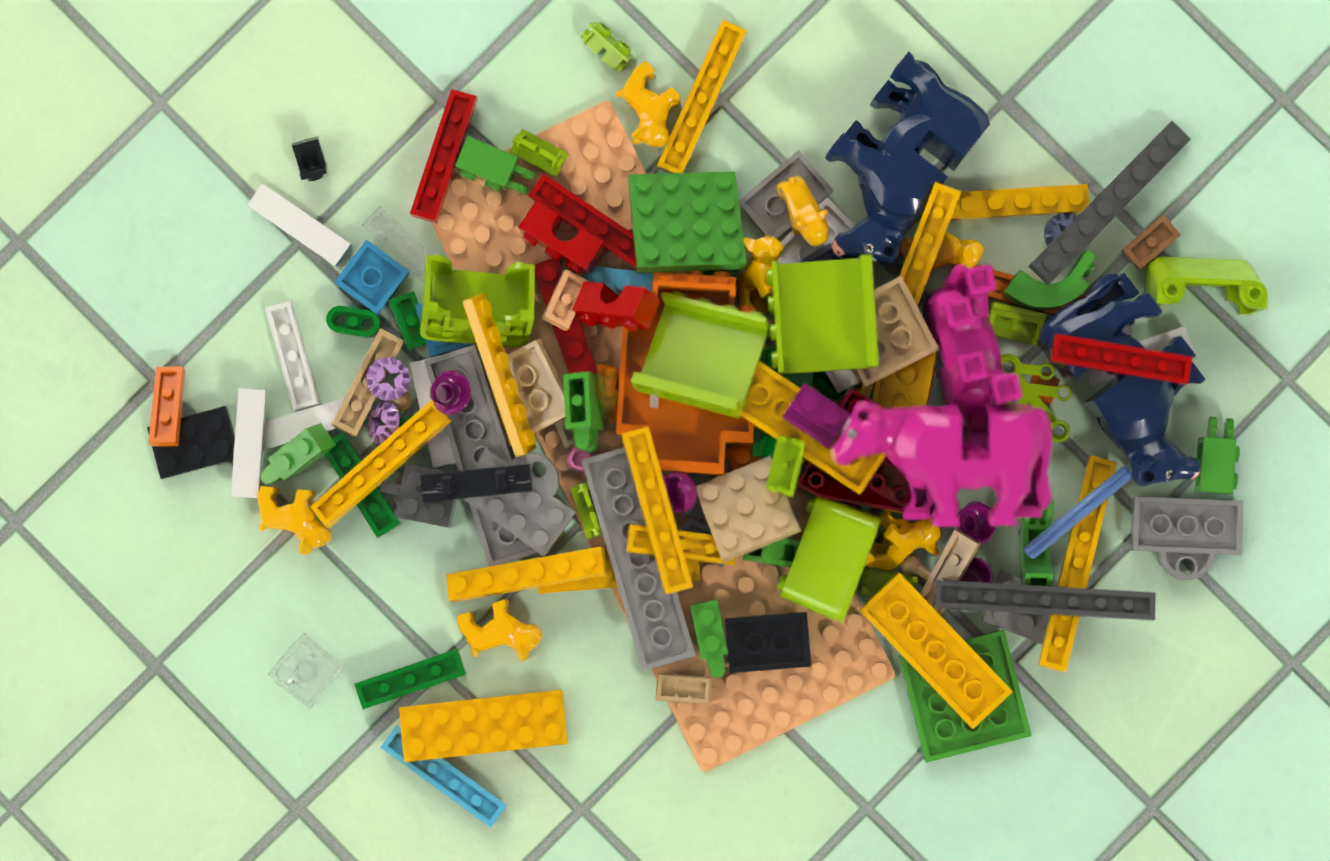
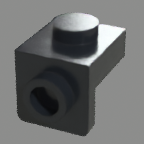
M316 136L292 143L301 180L316 181L323 178V175L327 173V163L319 137Z

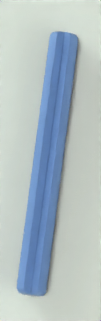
M1126 466L1121 467L1027 544L1023 549L1030 559L1036 558L1133 478L1130 469Z

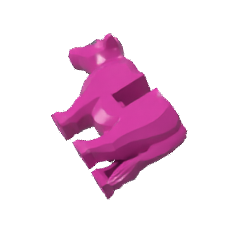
M964 264L956 265L950 275H947L943 280L940 289L932 291L923 307V319L936 344L939 345L943 367L936 372V377L941 386L944 403L946 406L958 405L962 416V425L967 430V435L962 442V448H964V444L976 443L980 444L981 447H985V404L1001 405L1022 398L1018 376L1003 372L998 342L988 317V292H992L996 288L991 265L969 269Z
M862 400L856 402L841 436L832 445L830 451L833 461L844 466L861 457L885 453L888 459L902 473H905V477L909 481L911 498L902 507L903 520L930 519V507L933 505L934 500L936 508L931 516L933 526H960L958 514L960 507L957 501L959 489H978L985 486L994 489L998 499L995 505L988 511V522L992 526L1016 525V518L1042 517L1041 510L1047 509L1052 499L1047 474L1052 449L1051 422L1048 414L1042 408H1034L1031 405L1017 403L985 404V447H981L980 444L968 443L964 444V448H962V416L957 404L941 407L921 405L881 408L878 403Z

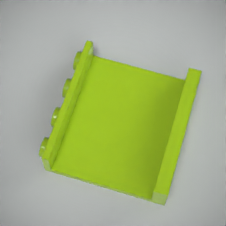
M860 255L861 258L787 264H778L777 261L772 262V269H767L768 286H773L774 296L769 297V312L775 313V324H770L771 341L776 340L777 351L772 352L773 368H778L779 374L879 368L872 255Z
M673 291L671 294L662 292L661 298L665 306L641 373L634 372L631 379L633 387L638 392L740 418L770 330L767 318L756 311H749V313L741 312L738 308L728 304H724L723 307L714 305L710 300L704 298L690 299L685 294Z

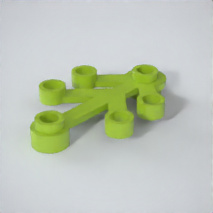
M1013 354L1001 355L1003 372L1018 376L1022 392V398L1018 400V404L1029 405L1030 403L1034 408H1042L1048 414L1051 422L1052 441L1058 443L1065 441L1070 435L1069 424L1064 420H1058L1039 396L1056 397L1060 401H1067L1072 395V388L1067 384L1050 386L1028 383L1021 374L1039 375L1040 378L1049 380L1055 374V367L1051 363H1043L1042 365L1021 363L1019 358ZM1005 362L1012 363V371L1007 372L1004 370L1003 365ZM1043 367L1051 368L1052 373L1050 376L1042 374ZM1059 389H1068L1069 395L1067 397H1061L1059 395ZM1060 425L1064 428L1065 432L1062 435H1058L1055 433L1054 428Z

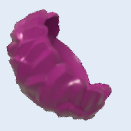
M452 370L444 371L438 375L430 387V398L436 409L445 415H453L466 408L471 398L470 382L465 375Z
M978 501L969 502L958 513L960 526H956L957 529L981 544L992 539L993 532L995 531V527L988 522V511L991 507Z

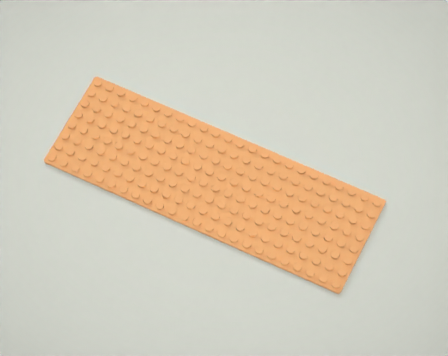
M610 101L597 104L535 135L567 152L569 156L557 177L518 157V166L535 173L533 180L526 179L514 173L511 180L526 186L529 189L527 195L511 189L506 191L500 188L499 192L491 190L484 186V181L475 178L474 182L459 176L460 172L452 176L438 222L431 223L449 260L452 262L454 270L505 274L506 269L516 262L534 265L552 259L544 253L545 248L539 244H536L534 247L521 238L523 234L518 228L535 203L528 195L543 173L633 233L628 175L646 174ZM511 147L504 151L510 153ZM562 220L556 230L555 237L561 241H569L579 231ZM608 250L605 251L596 266L637 271ZM561 258L558 259L562 272L567 269L576 274L566 266V261ZM676 271V274H687V271ZM581 272L580 275H579V274H576V275L582 277V276H583V272ZM535 277L534 322L527 344L536 339H541L563 384V374H569L552 324L542 319L546 306ZM580 321L596 370L597 364H608L617 368L620 376L623 327L616 326L615 329H611L601 324L589 326ZM503 347L507 355L521 348ZM619 385L616 388L615 396H605L602 394V403L618 396ZM554 423L535 434L546 456L555 464L559 473L560 485L571 507L577 511L575 515L584 531L570 488L588 481L585 472L577 473L569 467L567 456L570 450L576 446L573 445L565 449ZM616 427L598 435V447L592 453L596 456L624 448L622 437L616 436ZM727 444L725 450L724 474L734 471L726 455V451L740 444ZM798 486L800 494L794 492L793 497L787 496V499L801 532L788 536L785 539L801 541L809 514L805 513L809 499L804 489ZM672 511L676 528L681 531L689 516ZM704 513L701 520L696 519L705 526L709 527ZM603 535L588 539L591 548H604L605 561H611ZM743 555L736 558L735 566L724 564L723 567H720L715 563L699 561L701 581H691L693 587L677 591L696 656L652 668L656 680L657 673L712 677L710 705L668 702L702 771L707 772L895 677V671L870 621L859 610L862 605L855 592L845 619L841 623L780 597L781 591L776 590L782 574L787 576L791 567L742 560ZM612 588L627 619L619 588ZM717 599L726 645L725 618L807 612L812 667L729 673L728 654L723 655L725 664L724 675L719 678L710 675L711 672H709L707 659L701 660L690 605Z

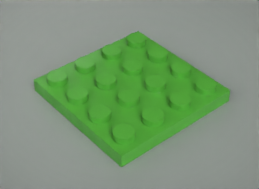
M735 171L628 175L637 273L746 269L747 261Z
M1005 630L964 639L1013 691L974 729L965 722L902 655L898 656L926 763L1032 736Z

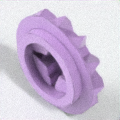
M387 357L378 359L370 366L366 381L369 390L374 396L381 400L391 401L400 398L407 391L410 377L408 368L405 367L401 360ZM385 371L389 375L398 373V376L393 380V387L389 383H378L385 377Z
M378 401L377 405L371 408L372 414L367 415L369 423L366 427L370 429L368 436L373 438L374 443L382 444L399 428V412L397 407L390 401Z

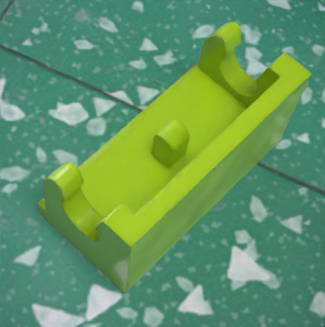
M997 302L991 303L988 311V317L995 336L1037 345L1046 314Z
M778 434L766 488L769 491H776L793 497L806 440Z
M864 567L861 574L859 594L873 596L898 571ZM900 572L916 589V584L918 583L917 574L908 575Z

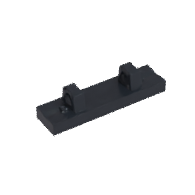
M530 464L420 475L423 503L533 491ZM453 479H454V483H455V492H454L453 489H452V480H453Z

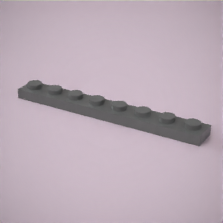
M1171 121L1028 267L1049 285L1191 138Z
M935 580L934 608L1155 620L1156 592Z

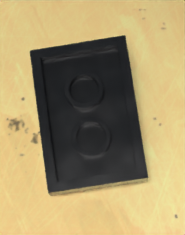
M227 406L182 417L178 446H152L160 479L163 480L233 461L235 434Z
M807 612L725 618L729 673L812 667Z

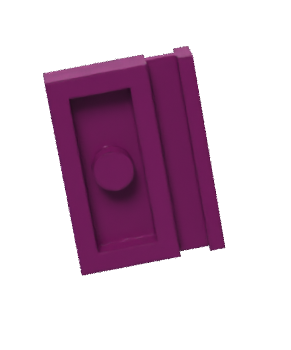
M804 383L781 418L826 448H829L851 414Z

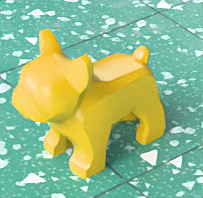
M645 61L633 70L631 77L627 80L624 87L616 92V96L622 97L639 117V126L631 135L633 138L632 143L634 145L645 143L653 148H660L666 145L669 139V132L666 128L669 110L671 107H677L681 104V97L672 87L660 95L645 89L646 82L655 78L653 74L655 72L654 68Z
M796 175L790 177L788 181L784 180L776 186V190L780 199L786 202L790 215V226L794 235L801 233L803 238L812 246L825 243L829 238V226L825 219L828 214L827 209L820 210L819 205L801 176Z
M946 231L932 271L946 264L954 266L964 264L968 269L973 268L980 261L984 253V247L975 239H960ZM909 236L903 239L900 247V254L904 259H906L912 240Z
M766 235L757 240L745 237L743 239L745 249L752 254V261L738 276L736 281L740 306L756 307L755 311L765 314L769 311V303L765 299L773 295V286H768L767 269H772V262L777 261L778 263V258L784 250L783 245L774 236L769 237Z
M260 487L258 492L261 517L260 531L268 528L293 532L299 540V554L305 553V555H309L312 549L325 546L326 543L330 542L332 537L330 528L325 527L310 508L312 500L316 496L315 491L297 489L294 503L280 507L276 501L279 488Z
M885 510L879 516L880 524L887 528L882 543L872 544L865 566L892 570L915 549H925L932 555L938 556L940 552L937 547V541L941 535L940 528L933 526L931 515L930 519H918L916 522L911 523L907 520L893 518L891 513Z
M508 599L492 603L494 619L483 627L474 622L475 616L473 611L457 616L460 632L471 646L473 657H477L479 652L500 645H508L517 652L522 662L528 659L530 651L537 647L540 640L543 639V633L537 625L520 622L508 610Z

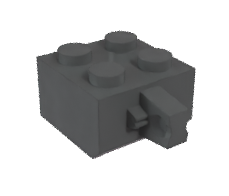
M405 463L403 478L397 477L396 484L383 481L380 492L393 494L392 501L397 502L394 517L451 528L457 499L423 503L420 475L447 472ZM453 479V480H452V489H453V491L455 492V483H454V479Z

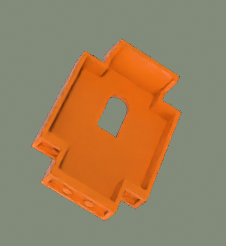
M676 271L654 272L652 294L660 300L649 330L636 329V331H630L623 327L616 436L649 427L661 472L724 475L726 443L753 444L754 425L743 417L735 418L660 397L658 408L650 407V395L636 391L631 383L634 372L641 373L662 315L665 306L661 298L662 292L671 294L673 291L685 294L690 299L704 298L710 300L714 305L723 307L724 304L734 306L736 277H730L729 272H714V276L703 275V271H687V274H676ZM739 306V311L749 313V311H755L756 307Z

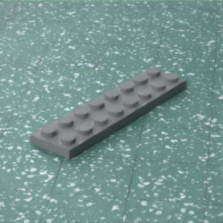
M477 344L424 360L431 385L438 375L448 370L462 373L470 382V402L460 412L448 415L452 421L445 427L458 470H472L486 449H490L502 459L511 463L513 461L512 453ZM469 503L489 567L538 553Z
M625 448L581 460L642 670H649L696 656L677 592L664 593L654 555L626 552L629 524L646 526Z

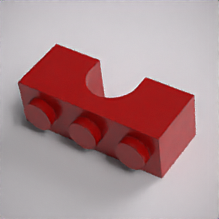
M536 200L518 226L523 234L521 238L534 247L536 244H539L545 248L544 253L556 261L559 258L567 262L566 266L576 274L580 275L583 272L589 275L607 250L604 242L582 228L569 241L557 239L555 237L556 230L562 222L559 214Z
M584 281L572 311L581 317V322L589 326L601 324L611 329L619 326L630 331H636V329L649 330L660 300L645 287L624 285L621 295L618 296L604 283Z

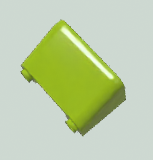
M426 255L420 335L432 341L477 344L462 301L485 293L487 300L491 304L495 325L500 331L502 346L522 347L529 342L534 322L535 265L516 262L506 269L505 274L452 270V262L445 256Z
M1160 256L1155 257L1146 265L1144 293L1148 292L1159 307L1161 304L1171 305L1181 301L1185 294V286L1224 287L1225 301H1231L1236 305L1238 315H1253L1267 309V289L1253 266L1247 261Z
M816 496L815 499L810 498L805 510V513L809 514L808 522L787 576L781 575L776 590L781 591L780 597L843 623L876 536L880 518L879 515L846 503Z

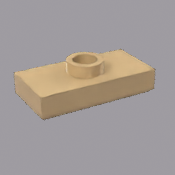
M657 673L655 701L710 705L712 677Z

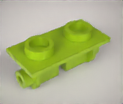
M601 22L588 24L587 26L591 31L587 29L581 35V38L584 39L583 43L596 55L603 48L606 50L601 59L614 71L617 70L621 73L627 66L624 61L628 62L636 58L630 53L632 51L625 42L617 41L611 35L612 31Z
M521 129L520 133L515 135L512 141L513 145L509 151L554 177L558 176L569 156L567 152L524 129Z
M588 482L570 488L587 540L603 535Z

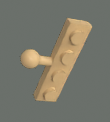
M381 328L379 329L331 423L332 426L353 437L357 436L376 398L367 385L368 369L378 359L387 357L396 359L404 340ZM387 371L384 372L385 377L380 382H378L379 384L384 382L388 374ZM406 391L400 398L391 400V402L399 411H404L411 406L412 396Z
M957 529L954 530L933 571L923 566L921 559L913 553L909 554L900 563V568L905 574H917L927 580L920 594L934 608L935 580L961 581L981 543ZM934 608L942 616L945 609Z

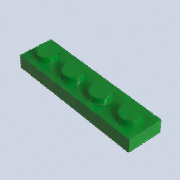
M345 432L332 439L336 446L325 454L340 479L362 461ZM378 486L357 504L377 538L401 525L399 519L394 517L393 509L383 493L380 492Z
M455 649L363 680L354 685L362 709H366L455 679L467 673L459 649Z

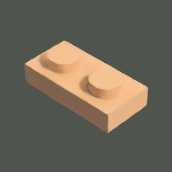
M565 269L542 319L564 331L568 330L575 316L572 308L584 281H590Z

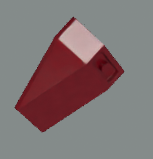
M850 388L837 405L852 414L856 402L862 400L870 403L875 402ZM887 456L884 457L860 495L806 459L796 483L820 498L902 512V507L911 498L909 481L906 479L905 473H902Z

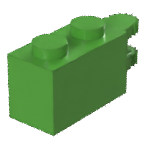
M467 136L455 165L456 169L460 171L459 176L473 182L475 178L485 182V187L497 192L501 188L506 191L511 189L527 195L529 189L522 184L512 182L513 175L516 173L531 180L535 177V173L518 166L519 159L517 156Z
M591 372L563 374L566 429L574 431L577 449L592 453L598 447V430H604L601 376Z
M1209 417L1207 437L1198 438L1196 459L1200 462V473L1195 478L1194 492L1233 494V489H1236L1238 475L1234 473L1235 462L1239 460L1240 448L1236 446L1237 439H1233V418L1225 420L1223 438H1216L1217 417Z
M321 423L305 428L268 458L271 464L265 470H262L260 479L266 485H270L276 481H284L298 476L334 448L336 444Z
M716 599L691 604L690 607L701 660L707 659L709 672H711L710 675L715 678L722 677L725 672L723 655L728 654L718 601Z

